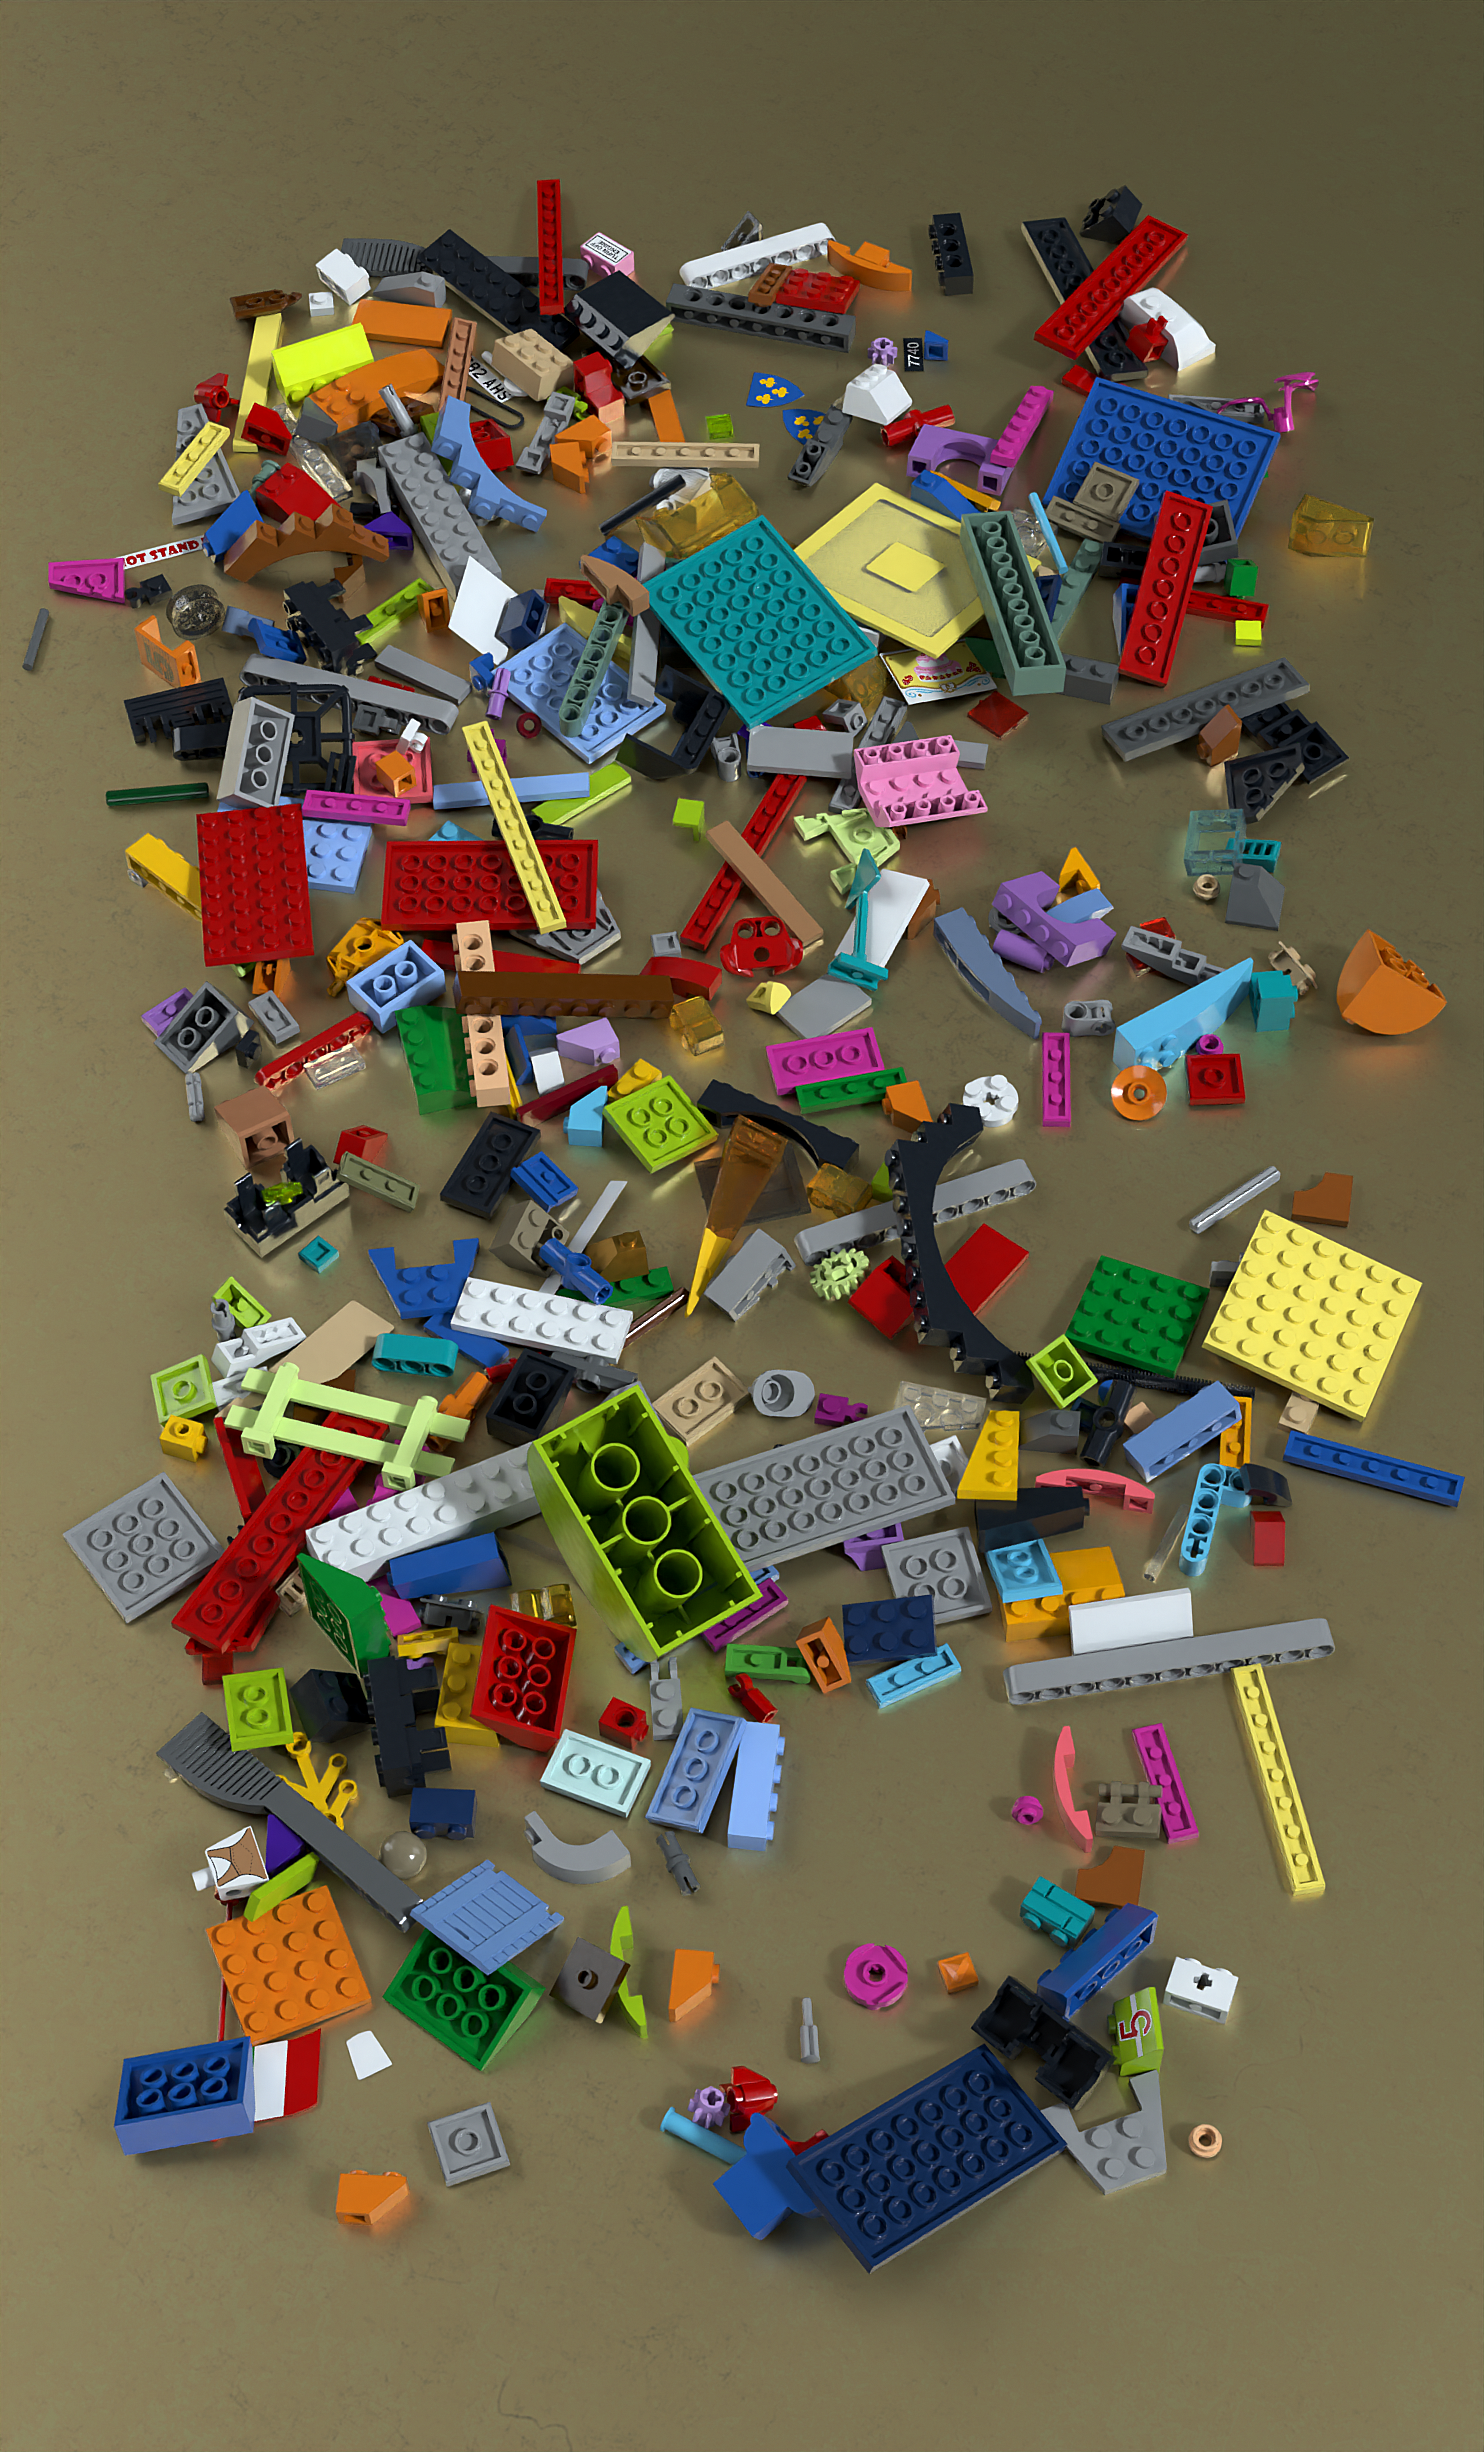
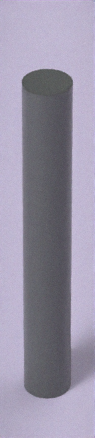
M45 608L39 610L22 665L23 669L28 671L33 668L49 616V611Z

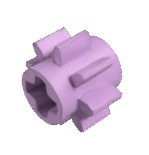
M878 338L872 341L871 348H868V358L872 359V365L881 364L888 367L890 364H894V358L897 357V347H893V341L887 338Z
M713 2086L702 2091L696 2089L694 2098L690 2099L688 2111L695 2112L692 2122H696L706 2129L716 2124L721 2127L731 2107L730 2104L723 2103L726 2093H722L720 2090L713 2088Z

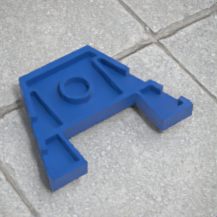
M478 1238L453 1240L455 1263L396 1269L394 1247L368 1250L369 1260L374 1265L377 1275L387 1289V1294L401 1319L427 1317L444 1313L454 1314L467 1278L473 1270L476 1253L480 1249Z

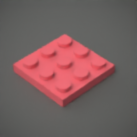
M428 737L420 753L414 752L409 747L405 755L401 754L415 768L417 786L397 798L408 799L411 804L433 802L430 737ZM400 739L353 742V755L357 756L354 772V794L395 798L377 780L375 762L395 751Z

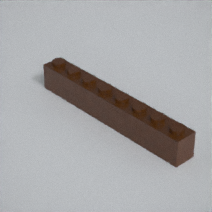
M457 971L452 987L456 1014L640 1017L660 1019L669 1018L675 1002L670 976Z

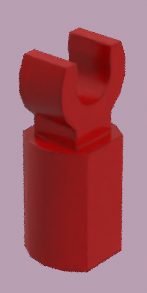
M741 1673L736 1675L735 1679L740 1683L741 1688L738 1684L728 1687L729 1693L735 1698H740L742 1700L741 1703L759 1723L770 1722L778 1710L758 1688L753 1687L752 1680L748 1674Z

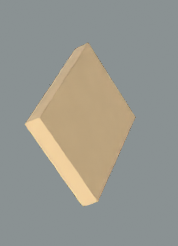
M714 1356L653 1401L652 1405L662 1424L687 1448L750 1401L752 1397L751 1393L748 1392V1388Z

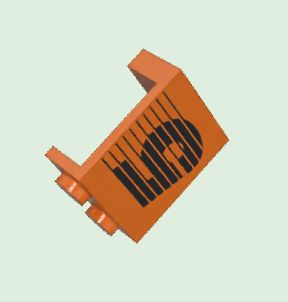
M154 615L134 628L142 665L174 688L196 684L201 680L194 644L186 640L171 651L161 643L158 623Z

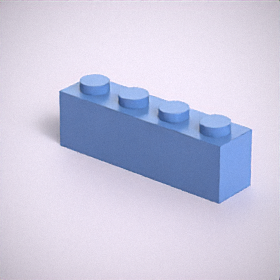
M1218 1380L1210 1386L1203 1387L1197 1395L1186 1402L1179 1403L1173 1411L1164 1417L1154 1420L1148 1428L1139 1434L1129 1437L1123 1444L1126 1460L1148 1483L1240 1421L1242 1416L1239 1402Z

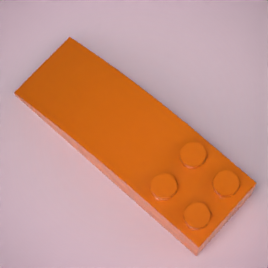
M425 349L403 352L364 365L307 397L338 425L334 439L341 443L355 435V428L359 424L370 422L369 419L377 415V411L387 408L378 390L388 384H392L399 398L410 397L416 399L442 384L445 366Z

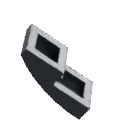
M1245 1463L1240 1468L1245 1495L1263 1497L1264 1504L1290 1507L1293 1504L1287 1479L1283 1475L1272 1469L1250 1463Z

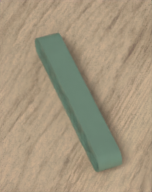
M604 599L559 709L560 732L566 737L573 738L581 734L630 613L619 601L609 605Z

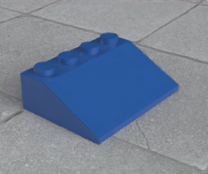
M250 2036L124 2059L114 2128L124 2155L145 2153L253 2133L256 2109L253 2054Z

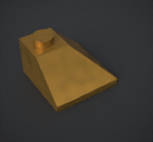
M639 1230L609 1237L585 1247L582 1251V1254L591 1259V1268L609 1283L649 1274L646 1247Z

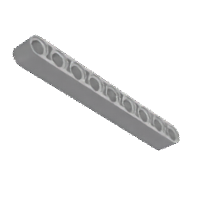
M251 654L239 674L240 680L247 686L290 685V682H297V685H345L349 689L352 713H357L359 704L380 708L386 712V718L398 720L397 724L407 726L413 718L421 723L419 730L439 735H447L450 732L459 714L456 705L446 700L261 654ZM333 694L297 695V699L323 705ZM338 701L332 708L341 710V701Z
M1015 1159L937 1185L933 1202L934 1226L1032 1192L1037 1184L1023 1159ZM893 1200L798 1233L794 1238V1242L805 1265L814 1266L821 1264L822 1257L828 1259L831 1257V1252L839 1254L844 1248L847 1253L852 1248H855L856 1252L899 1238L900 1236L897 1234V1217L893 1211Z

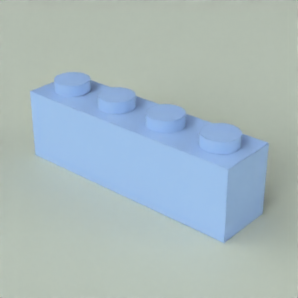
M747 1721L739 1745L727 1834L728 1848L766 1851L767 1840H773L774 1822L769 1821L770 1811L776 1812L778 1793H773L774 1783L780 1784L782 1765H777L778 1755H784L785 1737H780V1725Z

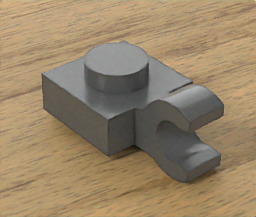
M359 704L352 728L354 731L379 736L380 730L399 735L402 725L397 724L398 720L386 718V712L383 709Z

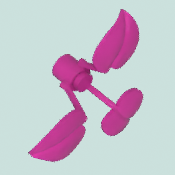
M1301 372L1275 379L1274 384L1284 382V387L1279 388V392L1284 391V407L1275 408L1274 414L1270 412L1264 399L1259 397H1244L1231 400L1220 407L1217 413L1219 414L1229 406L1238 403L1260 404L1267 414L1268 421L1273 420L1275 432L1294 430L1291 412L1292 392L1296 389H1308L1314 392L1319 381L1318 379H1311L1315 372ZM1293 380H1302L1301 382L1290 384Z

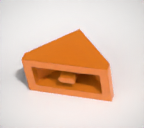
M289 958L257 961L252 994L263 995L272 990L277 998H280L291 969Z

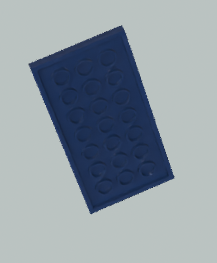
M984 2043L790 2159L786 2169L868 2274L1057 2156L1065 2150L1068 2144Z

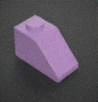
M606 1017L556 1035L559 1056L592 1066L610 1063L614 1059L620 1058L619 1040Z

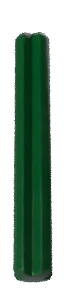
M202 782L107 791L105 796L108 806L199 799L209 797L208 783Z

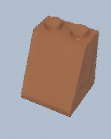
M265 1085L256 1089H250L246 1093L231 1100H226L214 1107L219 1127L246 1170L285 1153L284 1148L295 1141L290 1114Z

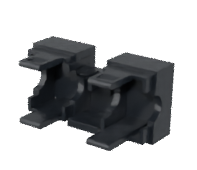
M336 579L321 587H317L313 581L306 584L302 581L283 590L285 597L283 607L288 616L285 620L289 630L298 633L300 640L306 648L312 646L317 652L321 669L357 678L356 675L363 672L361 663L376 657L377 653L369 643L359 646V640L355 635L373 628L374 625L365 614L350 619L342 608L336 610L331 602L328 601L346 593V589L339 580Z
M301 1138L296 1139L284 1148L286 1162L283 1164V1168L280 1169L282 1184L286 1187L287 1196L280 1201L276 1199L275 1195L268 1198L265 1187L261 1183L259 1185L254 1184L252 1175L248 1172L234 1182L236 1197L226 1203L227 1207L224 1208L227 1224L261 1258L350 1196L349 1185L336 1179L338 1170L335 1168L332 1171L324 1157L312 1144L303 1149Z
M395 1655L367 1660L369 1672H364L363 1678L368 1699L369 1718H375L376 1727L370 1728L373 1746L379 1745L380 1754L374 1755L380 1788L386 1787L388 1798L412 1794L413 1788L426 1787V1774L452 1770L449 1750L421 1754V1752L448 1747L445 1727L420 1731L417 1730L416 1726L405 1728L406 1726L416 1725V1714L437 1710L440 1689L412 1693L414 1690L438 1686L436 1666L409 1670L406 1658L395 1660Z
M1008 1975L998 1989L996 1997L990 2006L982 2011L971 2026L973 2031L1009 2059L1015 2060L1025 2045L1042 2056L1041 2058L1047 2063L1044 2066H1039L1036 2070L1038 2074L1034 2079L1070 2108L1077 2111L1081 2109L1118 2058L1022 1982Z

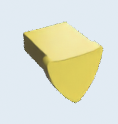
M773 981L761 982L746 1001L749 1008L774 1015L787 1002L791 992L781 983Z

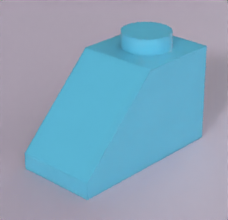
M600 1086L571 1106L569 1117H564L563 1133L568 1134L569 1145L602 1147L606 1122L602 1112L603 1108L608 1105L607 1086Z

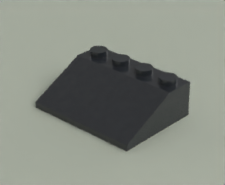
M620 270L577 293L565 306L564 313H562L584 335L626 370H629L675 317L671 311Z

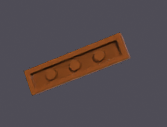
M769 263L749 291L748 302L754 303L758 307L771 306L776 299L777 292L792 271L793 266Z

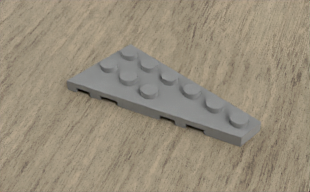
M201 403L178 409V436L175 462L209 421ZM221 448L218 449L182 496H173V526L225 512L240 495Z

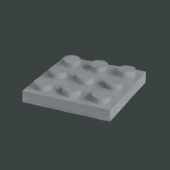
M968 1526L881 1546V1553L894 1598L932 1594L934 1598L935 1625L992 1612V1603Z

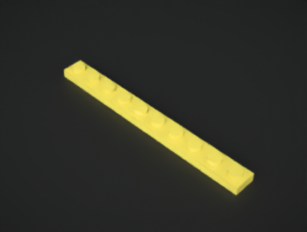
M483 721L462 727L464 739L540 934L566 928L565 917L488 722Z

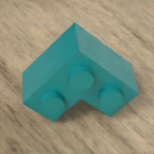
M1282 970L1253 972L1248 995L1256 1032L1289 1030L1290 1019L1295 1017L1294 1002L1298 1001L1297 986H1292L1290 975H1283Z

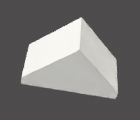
M554 1047L528 1052L533 1065L534 1082L539 1098L565 1086L558 1051Z

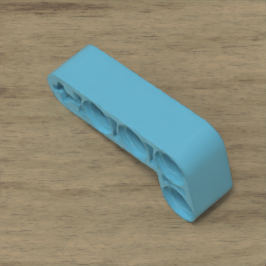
M1215 1463L1206 1464L1201 1468L1179 1558V1568L1185 1575L1195 1577L1202 1574L1205 1570L1220 1504L1243 1508L1251 1503L1253 1495H1245V1491L1236 1489L1237 1487L1244 1488L1240 1469ZM1207 1481H1214L1216 1483L1210 1484ZM1202 1505H1205V1506H1208V1507H1210V1508H1209V1509H1204V1508H1202L1201 1506H1202ZM1199 1530L1204 1532V1534H1198L1194 1531ZM1192 1550L1198 1551L1196 1558L1191 1557Z

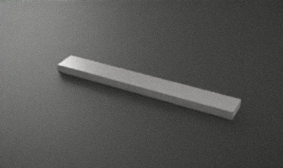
M645 542L639 549L637 580L641 584L663 573L666 551ZM650 608L634 616L627 699L648 708L654 703L660 621Z

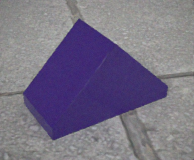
M392 511L363 526L387 538L389 549L412 551L414 549L412 529Z
M268 1815L265 1869L270 1880L307 1855L305 1843L275 1815Z

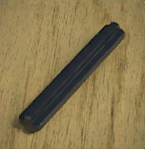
M680 474L673 477L599 525L604 536L610 535L686 486L685 480Z

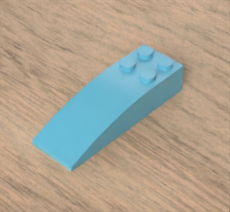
M1250 957L1117 1027L1113 1052L1114 1064L1120 1071L1135 1065L1147 1066L1156 1071L1161 1067L1170 1066L1176 1059L1195 1048L1202 1036L1215 1032L1248 996L1254 963L1252 958Z

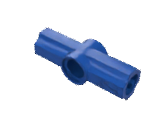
M556 1238L547 1240L540 1248L539 1256L561 1275L560 1282L567 1289L579 1290L596 1305L605 1303L612 1295L613 1287L591 1268V1259L585 1254L570 1251Z

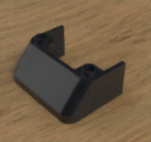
M665 665L656 684L655 692L676 703L672 710V715L679 724L686 727L671 756L626 733L615 758L616 761L655 780L693 774L699 767L730 709V704L723 694Z

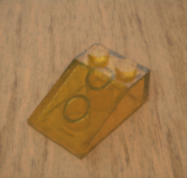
M1305 494L1293 512L1288 549L1310 557H1367L1374 518Z

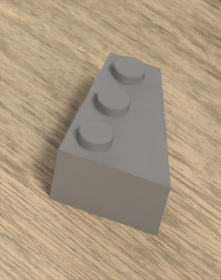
M758 1228L755 1233H751L746 1237L743 1247L739 1252L727 1260L723 1271L718 1277H714L709 1281L704 1295L711 1304L736 1322L760 1300L758 1294L767 1285L773 1288L778 1283L776 1277L785 1269L793 1270L796 1265L781 1244Z

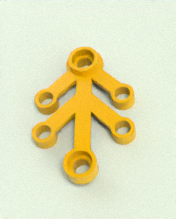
M294 1732V1743L285 1745L288 1755L293 1759H297L307 1788L288 1781L283 1775L276 1776H279L281 1781L286 1782L343 1831L344 1822L341 1815L348 1802L354 1800L358 1795L356 1783L350 1779L343 1780L338 1787L339 1794L330 1809H328L325 1800L338 1776L347 1771V1758L340 1753L332 1755L329 1758V1767L319 1783L309 1758L311 1742L308 1741L305 1733ZM297 1746L305 1747L301 1751H294ZM337 1761L343 1762V1765L340 1767L333 1766ZM346 1787L353 1788L351 1793L343 1792Z

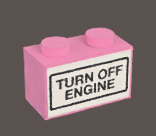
M600 232L580 246L581 259L588 263L590 270L602 278L618 270L628 276L635 270L634 252Z

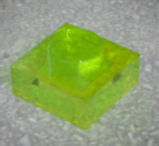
M281 1182L261 1190L264 1201L278 1200L280 1205L292 1202L294 1196L303 1193L300 1182Z

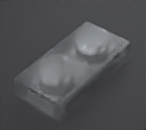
M353 1043L303 1065L305 1073L316 1090L366 1068L365 1061Z

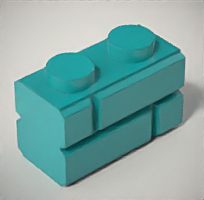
M1040 1876L1023 1900L1019 1916L1022 1917V1921L1033 1930L1040 1928L1050 1934L1051 1940L1062 1947L1068 1945L1074 1949L1093 1922L1095 1908Z

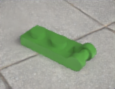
M727 1643L725 1676L736 1677L738 1674L746 1673L750 1678L789 1680L797 1684H807L810 1682L811 1671L808 1669V1664L799 1648ZM787 1661L795 1662L796 1667H788Z

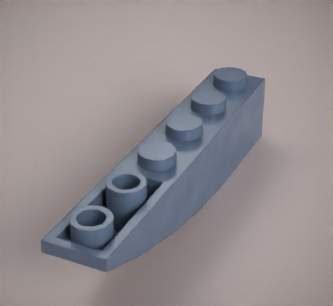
M963 907L934 918L933 936L968 985L993 1010L1016 1028L1033 1039L1039 1038L1040 1025H1042L1039 1013L1036 1010L1033 1011L1026 994L1016 986L1011 972L1005 970L998 953L992 951L987 937L984 934L981 935L977 929L974 918L971 915L968 916Z

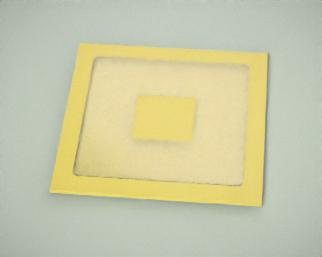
M878 483L872 485L793 550L851 618L934 659L943 654L985 616L959 539L961 523ZM1027 555L1030 567L1034 573L1038 565L1041 566L1042 562Z

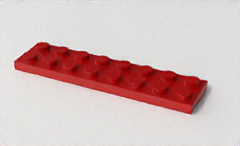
M1167 490L1163 494L1118 663L1119 673L1162 688L1167 685L1213 506Z

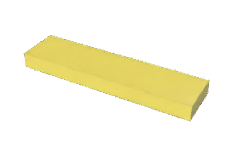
M208 421L158 483L159 490L181 497L230 436L229 428Z

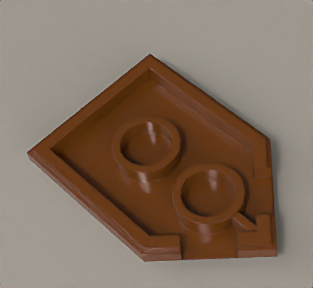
M274 289L231 297L230 303L235 320L281 312L302 298V293L292 292L287 295L282 290Z

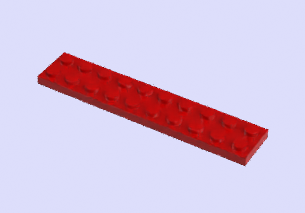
M1147 215L1035 332L1034 340L1068 358L1076 360L1123 310L1124 300L1140 292L1186 243L1188 234Z
M334 1411L330 1413L321 1425L383 1441L390 1432L388 1424ZM305 1446L171 1621L172 1628L223 1654L307 1543L305 1531L322 1523L367 1461Z

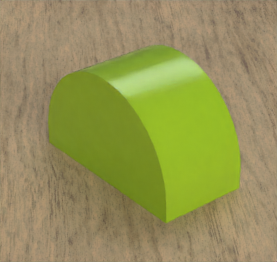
M638 1384L535 1440L530 1445L527 1451V1466L531 1484L545 1522L561 1555L583 1593L616 1638L623 1642L626 1648L639 1659L645 1662H652L753 1604L763 1596ZM715 1581L718 1582L717 1586L713 1587L712 1589L706 1591L705 1593L699 1595L693 1600L682 1605L687 1599L691 1598L704 1588L708 1587Z

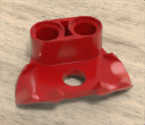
M776 916L744 918L737 921L733 927L731 942L720 949V958L724 969L732 975H739L745 978H754L751 970L774 968L773 976H778L797 967L803 957L802 942L799 939L790 938L784 923ZM775 928L779 933L769 936L765 933V930ZM743 930H748L752 933V936L749 938H742L738 935V933ZM757 949H766L769 952V958L764 962L757 961L754 958V952Z

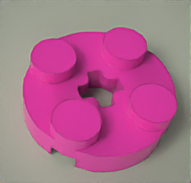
M874 1943L864 1944L856 1948L846 1961L844 1969L845 1988L857 2003L864 2005L869 2010H877L880 2007L889 2006L903 1995L907 1987L906 1961L891 1946H874ZM872 1969L875 1972L882 1971L884 1973L881 1976L882 1980L878 1982L871 1981L869 1979V1971Z

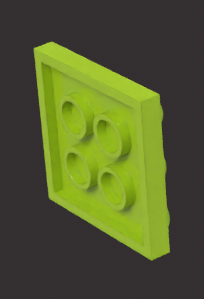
M671 1075L605 1106L602 1112L650 1174L717 1141L719 1135Z

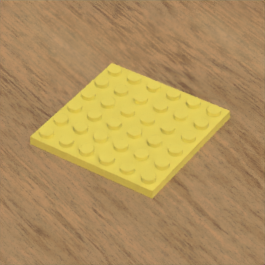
M1264 1210L1202 1344V1348L1362 1423L1422 1282L1268 1210Z

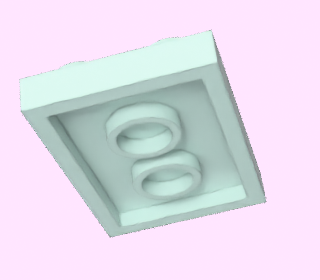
M565 1729L540 1780L541 1787L627 1818L649 1771L651 1760Z

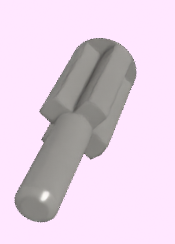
M805 1997L802 1999L803 2026L800 2027L801 2062L813 2064L820 2061L817 2026L813 2025L811 1999Z

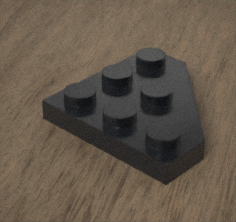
M1300 743L1224 762L1230 822L1233 828L1259 822L1303 772L1305 765L1303 749Z

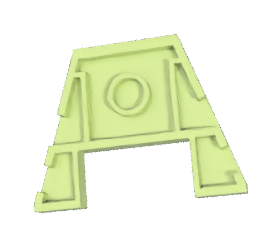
M867 808L844 810L842 814L828 816L826 813L816 814L815 818L804 819V816L794 817V826L804 840L830 831L850 860V864L831 871L830 878L841 894H845L851 889L864 848L870 851L877 867L900 849V842L890 827H876Z

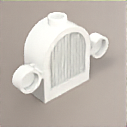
M663 467L657 473H653L649 486L654 489L679 474L686 482L684 488L656 505L657 517L663 521L678 518L697 526L720 496V477L709 473L712 470L710 467Z

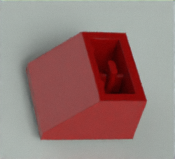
M893 1255L873 1270L847 1302L889 1339L893 1338L915 1320L913 1308L910 1306L909 1285L905 1280V1265Z

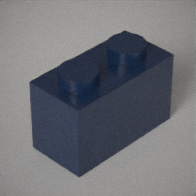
M534 589L511 598L499 635L514 650L537 642L549 605Z
M413 1788L409 1818L411 1833L422 1839H432L435 1836L448 1837L453 1840L474 1838L477 1813L475 1790Z

